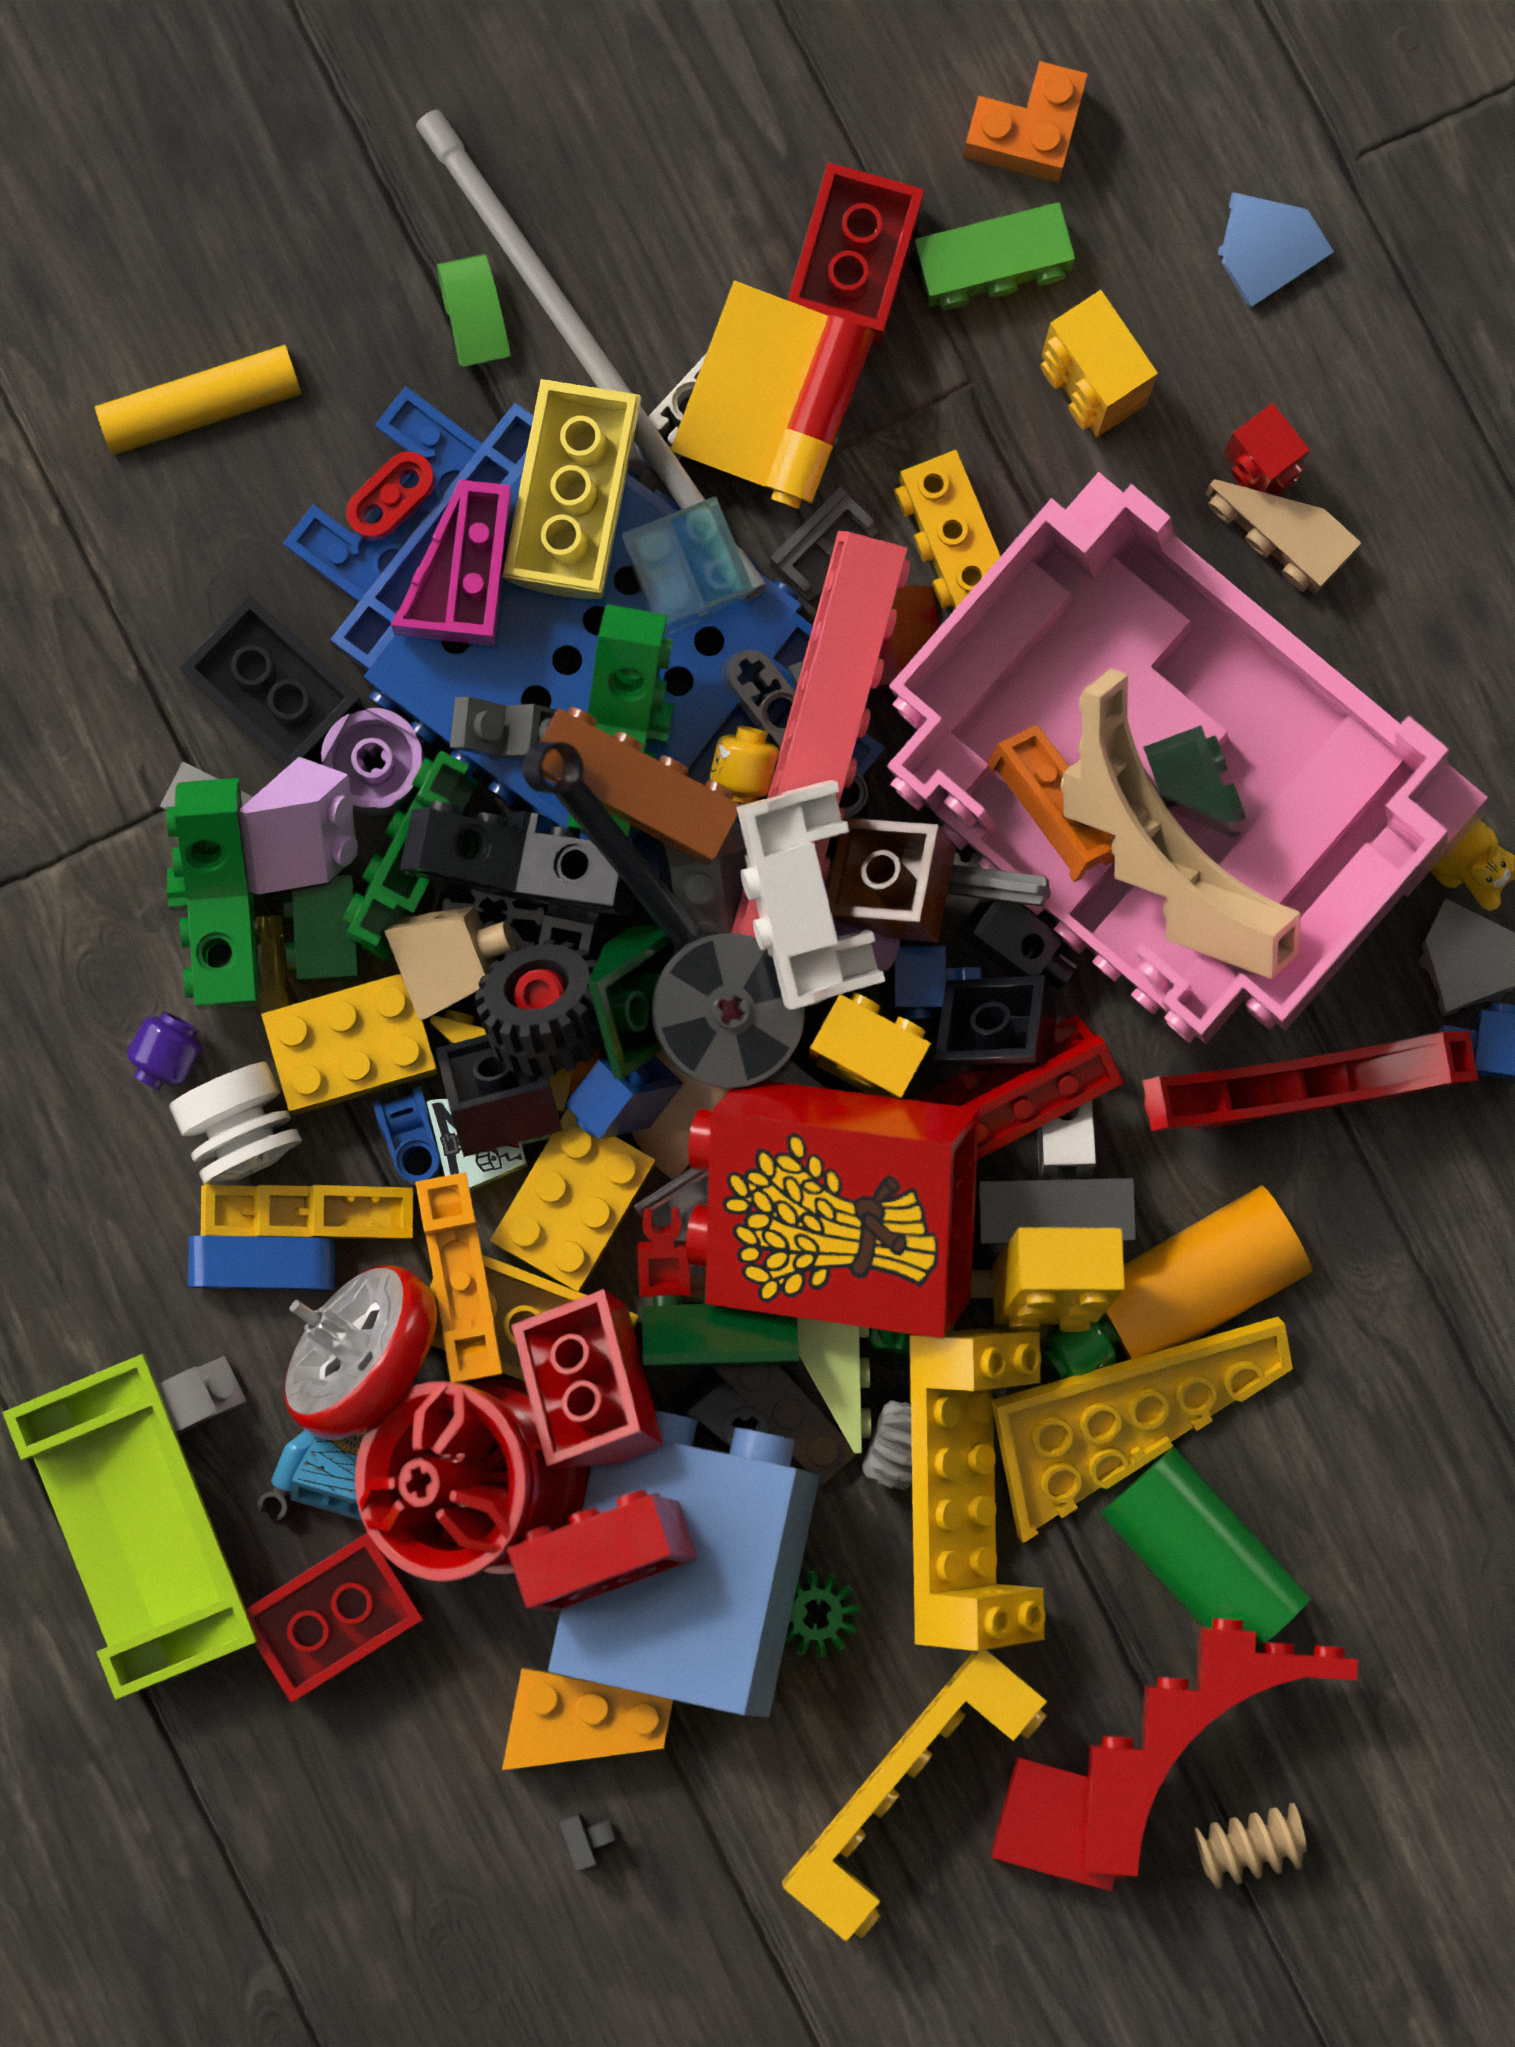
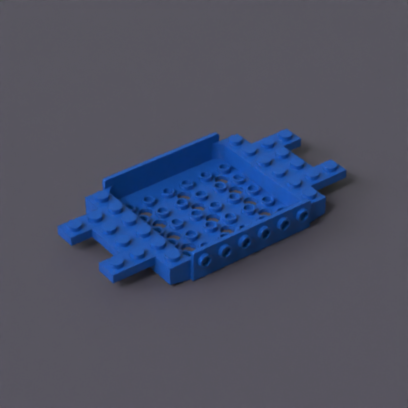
M405 386L375 424L376 430L404 451L418 453L427 459L435 474V486L432 494L393 533L381 540L370 541L361 538L355 532L351 533L313 504L283 542V546L358 602L357 606L330 641L334 648L366 671L364 680L367 687L372 690L368 697L369 700L379 708L394 713L398 710L412 721L410 725L418 738L430 746L436 740L452 751L451 756L469 765L467 772L471 776L477 770L492 781L488 790L507 805L512 807L517 800L532 813L540 814L554 821L553 826L568 828L570 814L554 794L536 792L526 783L522 770L523 760L489 757L450 748L455 697L469 696L506 706L522 705V696L526 690L531 687H542L551 695L552 700L549 708L556 710L560 708L568 712L570 707H575L588 713L598 635L589 633L583 625V618L587 611L594 607L605 608L609 604L668 615L665 638L673 639L669 668L668 670L660 669L659 679L664 680L665 675L671 669L683 668L691 673L694 683L692 689L683 696H674L666 690L664 702L675 703L668 747L648 744L647 750L655 751V759L657 761L660 760L661 756H666L683 764L689 769L686 776L705 786L707 780H710V770L718 738L727 734H736L738 726L758 729L722 682L721 670L726 659L736 652L745 650L762 652L771 660L793 690L796 691L787 667L804 661L813 625L800 616L802 604L797 601L799 599L798 595L779 580L775 579L774 582H771L759 573L767 584L766 589L756 598L742 603L719 570L716 559L688 518L677 511L679 506L663 492L657 489L652 492L638 481L640 477L628 467L602 598L577 599L546 594L517 586L503 578L502 603L499 610L495 646L470 644L465 652L451 654L443 648L441 640L394 635L391 623L412 584L411 581L433 540L434 532L459 480L511 486L513 499L507 542L508 550L534 417L524 408L514 403L482 444ZM416 474L406 475L402 479V486L404 488L415 487L418 484L419 476ZM372 509L367 515L366 521L371 524L379 522L382 519L383 511ZM750 559L756 570H758L759 566ZM627 567L637 569L644 578L642 589L638 593L629 596L621 594L614 586L615 575L618 571ZM705 628L718 630L724 638L723 649L714 656L700 654L694 645L697 633ZM572 647L581 654L582 665L576 673L563 675L553 667V656L560 648ZM740 662L738 664L742 669V673L737 677L740 683L751 682L760 691V694L752 696L751 699L754 703L761 695L774 690L772 684L769 687L760 688L753 679L752 674L757 670L754 663L743 665ZM773 700L767 709V717L770 723L779 728L787 724L790 714L788 705L783 700ZM865 733L862 739H856L852 758L857 759L856 769L863 778L885 750L884 746L867 733ZM546 780V782H547L550 786H554V785H555V784L549 782L548 780ZM768 796L759 797L758 801L767 799ZM737 815L735 822L741 825L739 816ZM631 831L630 841L643 854L645 860L659 876L655 838L643 831ZM580 835V839L590 840L588 836Z

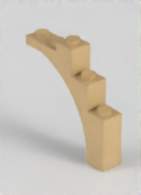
M1109 669L1082 691L1079 701V710L1082 713V737L1078 748L1081 759L1067 768L1061 780L1060 788L1062 794H1064L1063 816L1115 835L1112 853L1115 856L1116 879L1167 897L1163 907V914L1166 918V940L1273 979L1299 955L1301 912L1272 901L1245 886L1209 858L1181 828L1156 792L1134 744L1127 719L1128 674Z

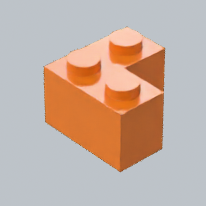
M1039 61L1027 108L978 95L963 158L1059 183L1088 73Z

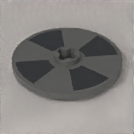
M721 933L706 936L688 944L668 962L658 979L654 991L652 1016L655 1033L661 1048L669 1060L681 1072L709 1086L737 1088L749 1086L768 1078L790 1058L802 1034L805 1006L792 1010L784 1006L773 957L768 955L767 949L761 950L759 948L756 938L743 934ZM734 998L737 1001L734 1009L740 1014L739 1019H730L723 1023L721 1021L723 1012L717 1007L719 1001L728 1002Z

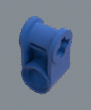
M421 1086L413 1088L412 1094L385 1103L380 1099L372 1101L385 1143L388 1144L394 1166L402 1180L409 1186L416 1188L417 1181L440 1177L443 1165L434 1136L429 1109ZM414 1151H426L432 1156L431 1168L423 1175L415 1176L409 1174L405 1169L407 1157Z

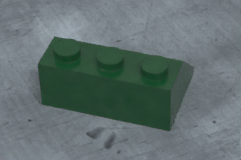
M670 1295L652 1297L653 1306H642L644 1370L798 1365L797 1317L705 1304V1295L704 1304L683 1305V1296Z

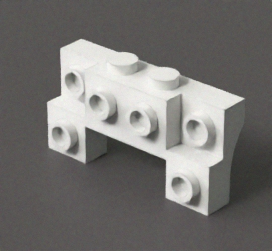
M833 780L782 792V795L736 807L748 855H745L747 869L741 870V879L747 898L749 900L755 899L759 919L753 920L755 937L761 950L767 949L768 955L773 957L784 1006L791 1010L814 1004L848 991L885 982L883 971L877 969L871 944L875 942L873 931L864 929L836 937L814 843H811L812 841L849 832L847 822L841 819L835 794L840 792L838 782Z

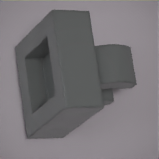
M578 1813L559 1822L576 1872L596 1865L597 1860L593 1848L610 1843L616 1839L609 1819L585 1828L581 1815Z

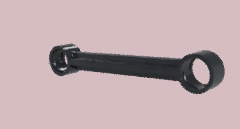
M542 741L534 744L527 751L522 766L526 783L536 792L554 794L674 944L673 957L688 944L706 936L719 934L701 931L581 779L583 775V760L574 746L566 742ZM552 749L556 750L563 760L562 777L554 786H550L546 782L542 771L544 758Z

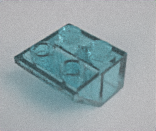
M716 496L621 534L622 546L649 612L668 615L666 635L706 620L754 592Z

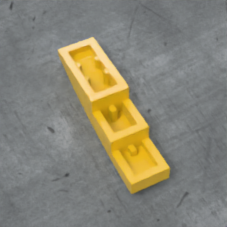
M332 1185L201 1186V1235L332 1239H412L413 1188Z

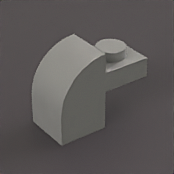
M225 1356L200 1367L190 1368L157 1384L177 1437L194 1426L247 1402Z

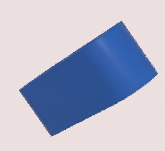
M189 1236L188 1287L335 1290L336 1239L313 1237Z

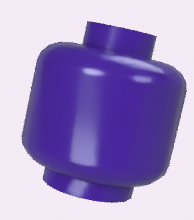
M163 1011L161 1017H147L127 1049L128 1059L137 1067L133 1076L157 1090H160L164 1083L172 1086L183 1084L202 1053V1044L196 1038L199 1030L183 1019L166 1011Z

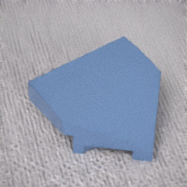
M1232 192L1229 208H1231L1224 242L1222 246H1219L1218 255L1223 256L1222 264L1246 305L1254 306L1334 252L1308 209Z

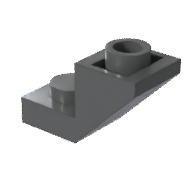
M469 696L455 697L450 748L489 757L524 760L527 751L534 744L540 742L557 710L536 704L506 706Z

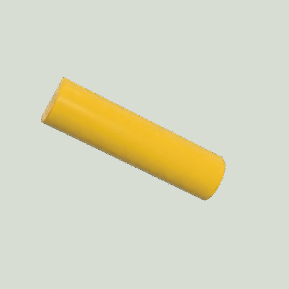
M282 345L97 405L95 410L111 455L114 456L301 395L302 393L287 347Z

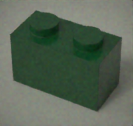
M352 875L335 876L328 883L293 888L292 892H283L285 922H294L295 942H286L287 971L296 972L297 980L300 984L361 981L359 943L344 936L350 924L342 920L347 907L356 893V882Z

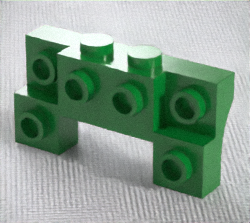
M443 751L439 752L434 762L424 758L411 785L419 788L414 801L409 805L407 811L400 808L396 809L384 835L392 838L384 856L375 852L361 877L362 880L369 883L364 893L365 896L363 897L355 893L342 918L343 921L350 924L344 936L360 943V950L384 962L388 961L392 953L384 931L397 919L411 916L414 913L430 882L428 879L407 875L405 871L400 870L411 810L430 808L431 801H440L460 806V815H462L479 783L467 772L468 764Z

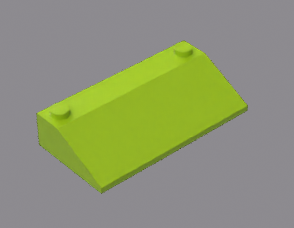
M145 1354L138 1355L2 1412L20 1459L34 1458L108 1647L97 1651V1655L115 1700L258 1642Z

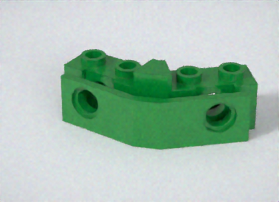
M608 604L605 607L598 635L588 714L598 721L595 726L596 728L611 736H614L616 731L633 737L643 744L641 752L655 759V751L647 750L648 744L668 747L675 703L664 702L667 681L659 679L660 669L668 670L673 646V639L665 638L668 615ZM569 815L568 829L581 832L580 835H586L573 817ZM611 815L629 839L631 831L641 832L638 828Z
M239 778L178 782L175 788V806L166 807L168 836L178 837L179 847L172 848L173 867L167 868L168 907L171 911L188 910V917L180 918L182 948L190 947L192 967L183 968L184 992L186 998H194V1005L199 1010L260 1005L259 993H261L255 902L254 893L249 892L238 812L243 807ZM220 945L231 947L232 956L229 963L220 968L209 966L208 956L212 949Z

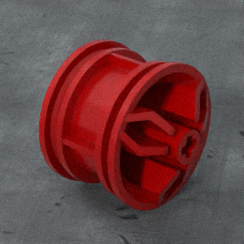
M490 1379L469 1386L454 1382H429L408 1388L382 1418L367 1428L357 1456L355 1490L360 1515L365 1528L378 1549L392 1563L420 1578L449 1581L467 1578L481 1571L496 1574L515 1573L507 1548L522 1543L520 1535L527 1531L543 1526H550L552 1531L569 1526L568 1517L583 1510L590 1477V1466L557 1469L546 1467L525 1381ZM490 1450H495L492 1454H488ZM457 1503L455 1508H450L453 1504Z

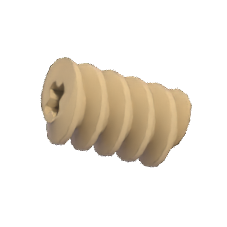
M1295 1803L1289 1804L1286 1820L1276 1807L1269 1809L1267 1824L1263 1822L1258 1813H1250L1247 1830L1238 1818H1230L1227 1835L1218 1823H1210L1207 1840L1199 1829L1194 1827L1196 1843L1205 1874L1210 1878L1216 1889L1222 1888L1224 1872H1229L1236 1884H1241L1244 1867H1249L1256 1879H1261L1264 1862H1269L1275 1873L1281 1874L1284 1857H1289L1296 1869L1302 1868L1303 1852L1307 1851V1846Z

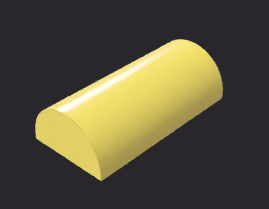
M541 379L502 575L506 581L523 588L577 599H599L603 597L641 403L640 395Z

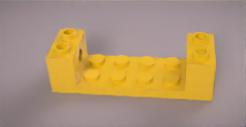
M967 1329L949 1331L944 1339L910 1335L916 1645L980 1651L1044 1640V1588L996 1584L994 1467L996 1457L994 1452V1413L991 1403L994 1388L1040 1383L1041 1353L1039 1332Z
M987 1650L972 1652L782 1880V1886L788 1893L846 1942L853 1934H856L861 1939L880 1917L879 1911L875 1908L880 1900L877 1894L834 1858L839 1852L847 1858L866 1836L865 1831L860 1827L868 1817L874 1813L877 1817L881 1818L900 1794L893 1787L903 1775L907 1773L914 1778L933 1755L926 1748L938 1733L947 1738L966 1716L959 1709L966 1701L1013 1741L1019 1734L1028 1739L1047 1716L1040 1710L1047 1701Z

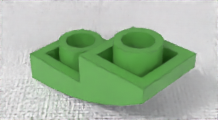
M486 254L436 264L446 314L450 315L459 365L465 367L510 357L504 320Z

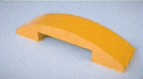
M467 1173L417 1181L416 1188L428 1244L451 1382L460 1383L503 1375Z

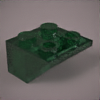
M1200 725L1143 747L1159 792L1168 810L1230 838L1241 835L1238 821L1246 819L1234 782L1223 785L1220 774L1229 770L1216 735L1206 738Z

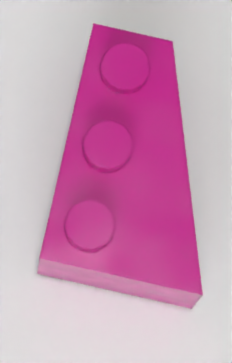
M459 480L434 532L433 540L411 581L412 584L391 623L394 635L495 646L503 585L502 575L506 559L513 499L510 485Z

